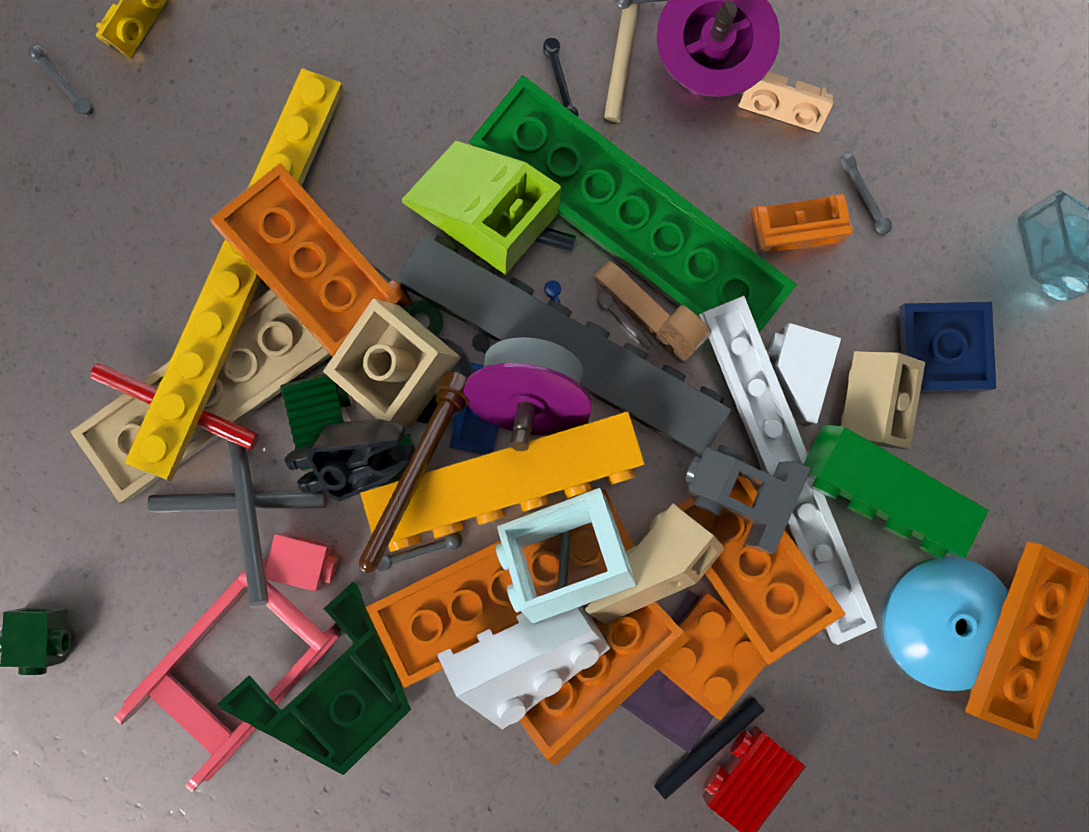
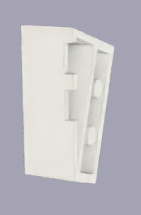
M582 605L536 623H532L521 613L516 616L518 624L495 635L488 629L477 635L479 643L454 655L449 648L437 654L456 697L503 730L508 725L522 719L529 709L545 697L558 692L565 682L581 670L595 664L598 658L610 649V646L591 615L585 611L586 608Z

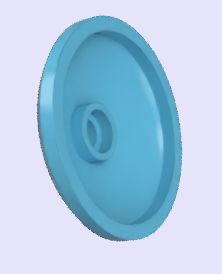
M945 557L944 559L933 558L918 563L907 570L896 581L886 599L883 612V631L890 653L908 675L927 686L947 691L972 688L986 655L987 645L991 641L1000 617L1002 604L1007 598L1008 590L991 571L970 560ZM963 618L966 621L967 628L964 633L958 635L955 625L958 620Z

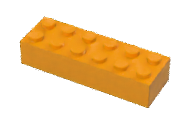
M627 411L532 440L529 443V449L526 451H516L509 447L424 473L388 545L390 552L422 543L420 534L428 531L433 532L435 539L464 530L462 521L474 517L477 518L478 525L507 517L504 508L521 504L522 511L524 512L549 504L547 495L559 491H564L566 498L592 491L591 482L605 477L608 486L637 477L635 468L645 464L629 412ZM399 481L360 493L371 533H373Z

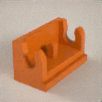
M844 193L830 195L825 198L778 205H760L752 207L750 210L758 255L840 244L853 234Z

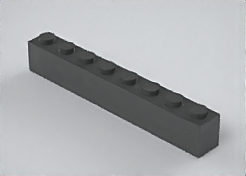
M422 234L396 278L405 290L496 342L510 338L526 337L546 340L564 347L581 362L583 376L580 385L589 395L620 413L628 411L630 418L699 458L703 456L706 447H711L731 411L730 408L722 404L725 400L722 395L705 386L697 390L684 383L686 376L682 372L666 364L661 369L646 361L648 357L646 352L630 343H625L623 347L608 339L610 333L603 327L591 321H587L584 326L570 318L572 311L561 303L552 299L549 300L548 304L532 296L535 292L534 289L516 278H512L510 282L503 280L495 275L497 269L485 260L475 256L470 261L459 255L457 252L460 248L450 240L440 235H437L433 240Z

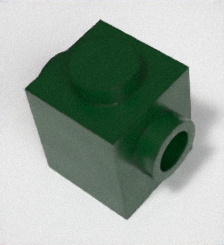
M20 608L3 612V625L0 630V667H18L19 675H42L47 673V667L65 662V655H67L71 644L70 631L66 629L67 609Z

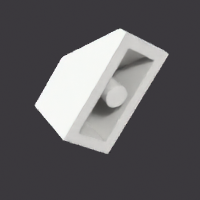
M789 323L781 329L780 334L773 333L767 354L772 359L771 364L797 422L804 426H810L818 422L841 338Z

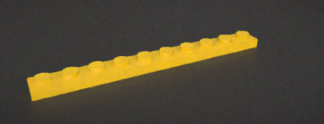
M301 68L248 188L279 163L302 186L344 91L341 82ZM226 239L221 246L124 464L171 482L261 280L258 274Z

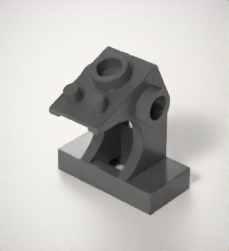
M719 445L717 451L706 447L702 458L694 457L685 481L688 482L687 489L695 500L694 505L715 515H720L724 508L749 520L753 524L744 545L759 552L775 554L811 468L796 461H783L778 463L772 476L744 463L745 455L735 449ZM738 475L760 485L752 507L729 497Z

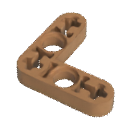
M607 261L592 276L595 283L608 297L680 363H684L711 335L706 324L683 305L679 306L669 315L623 270L611 261Z

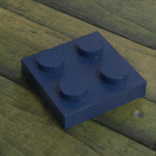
M992 302L904 303L899 306L901 354L925 362L920 392L990 391L996 389Z

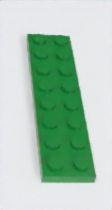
M524 75L519 78L469 140L472 146L526 162L560 185L561 194L558 214L678 307L681 305L687 307L700 319L699 314L744 296L760 333L797 286L786 275Z

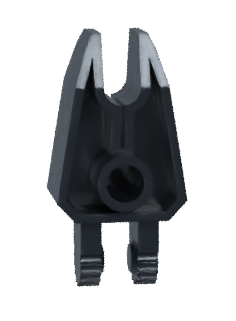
M376 419L326 424L314 444L296 448L287 454L284 461L288 469L292 471L299 468L312 467L313 471L304 474L297 480V485L302 493L324 490L328 497L340 502L386 483L409 463L415 447L414 445H398L406 430L403 425Z

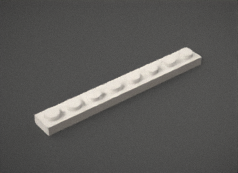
M742 296L699 314L701 320L711 332L709 340L762 471L773 476L778 463L783 461H796L803 465L808 453L745 297ZM807 477L787 523L786 531L846 613L844 617L826 628L831 642L838 645L877 628V625L825 495L813 489L811 486L814 480Z

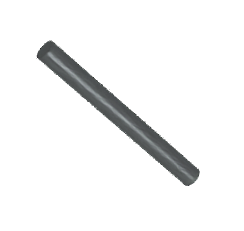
M228 440L250 606H261L269 601L247 448Z
M324 490L312 491L310 493H302L301 491L253 492L256 510L326 507V493ZM235 493L149 495L147 502L149 512L237 510Z

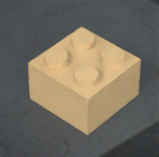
M373 298L323 372L375 418L398 423L405 428H411L436 394L435 389L443 373L452 371L461 357L399 305Z

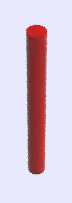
M100 362L93 366L90 373L92 379L149 405L157 391V388ZM204 409L196 425L249 450L254 449L259 439V434Z

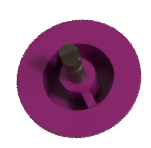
M668 0L662 10L657 26V48L666 70L679 84L699 96L726 97L752 88L769 72L776 59L780 44L779 23L774 9L768 0Z

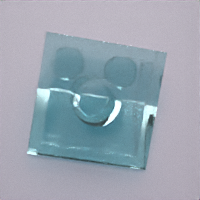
M1059 189L1022 212L1018 218L1031 278L1042 284V290L1049 296L1069 301L1089 293V207Z

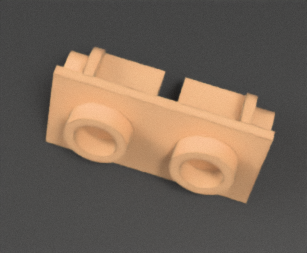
M768 72L760 82L744 91L738 107L818 133L834 104V100H832L833 95L826 93L827 88H819L798 80L793 88L787 86L788 77L773 72Z

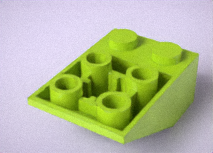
M455 141L402 198V203L506 275L557 216L561 186L526 162Z

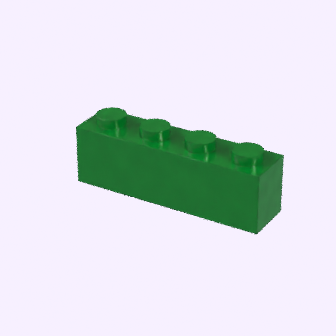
M823 424L803 464L811 468L807 477L814 480L811 486L813 489L833 499H837L838 495L850 500L848 505L850 510L869 519H873L875 515L884 519L886 523L883 528L904 539L909 540L911 535L921 540L920 549L941 559H944L947 553L966 558L989 512L983 506L843 426Z

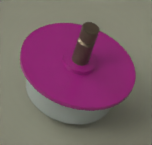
M520 337L505 339L495 343L485 354L484 367L471 374L464 387V395L469 399L468 406L475 414L495 426L513 431L510 447L516 451H526L529 449L531 435H552L585 424L592 410L590 396L580 385L583 367L579 359L564 347L542 339Z

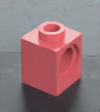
M286 533L274 534L264 572L265 579L311 591L321 590L325 587L326 582L331 583L336 573L338 557L333 556L335 546Z

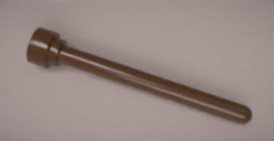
M452 371L443 373L435 389L438 405L359 559V568L363 572L372 573L377 569L454 412H459L462 407L468 406L469 399L464 395V387L468 379L466 376Z

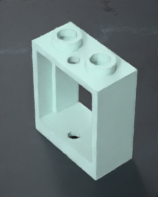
M601 488L497 526L501 543L495 545L497 556L503 569H509L513 584L507 586L510 602L516 612L521 611L532 623L637 586L610 504ZM592 522L608 571L537 597L523 547Z

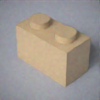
M854 351L852 367L848 376L849 384L845 407L841 416V426L850 429L879 447L910 450L925 362L901 353Z

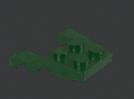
M354 581L322 609L352 642V645L288 705L280 709L250 675L217 703L221 710L342 775L348 772L411 710L391 661L386 655L377 630L366 609L359 587Z

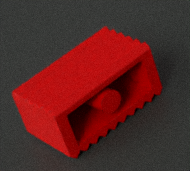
M754 726L750 733L744 730L735 739L730 749V752L734 755L731 756L723 769L720 766L715 767L703 784V789L706 791L702 797L707 806L739 832H758L806 768L796 756L759 727Z

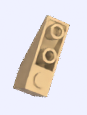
M672 504L667 511L661 512L654 518L650 524L649 533L640 544L626 552L637 586L593 601L586 607L585 611L606 624L690 587L701 579L725 550V547L714 535L676 505Z

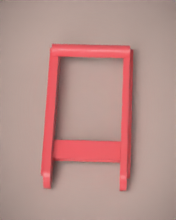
M267 558L263 559L264 572L268 561ZM245 570L123 702L124 705L114 716V719L120 725L125 723L151 697L197 740L212 756L185 785L191 792L204 780L208 782L256 730L255 727L243 721L232 733L171 675L248 591ZM266 580L269 601L266 605L311 646L267 694L278 706L341 636L339 634L341 630L334 624L323 633Z

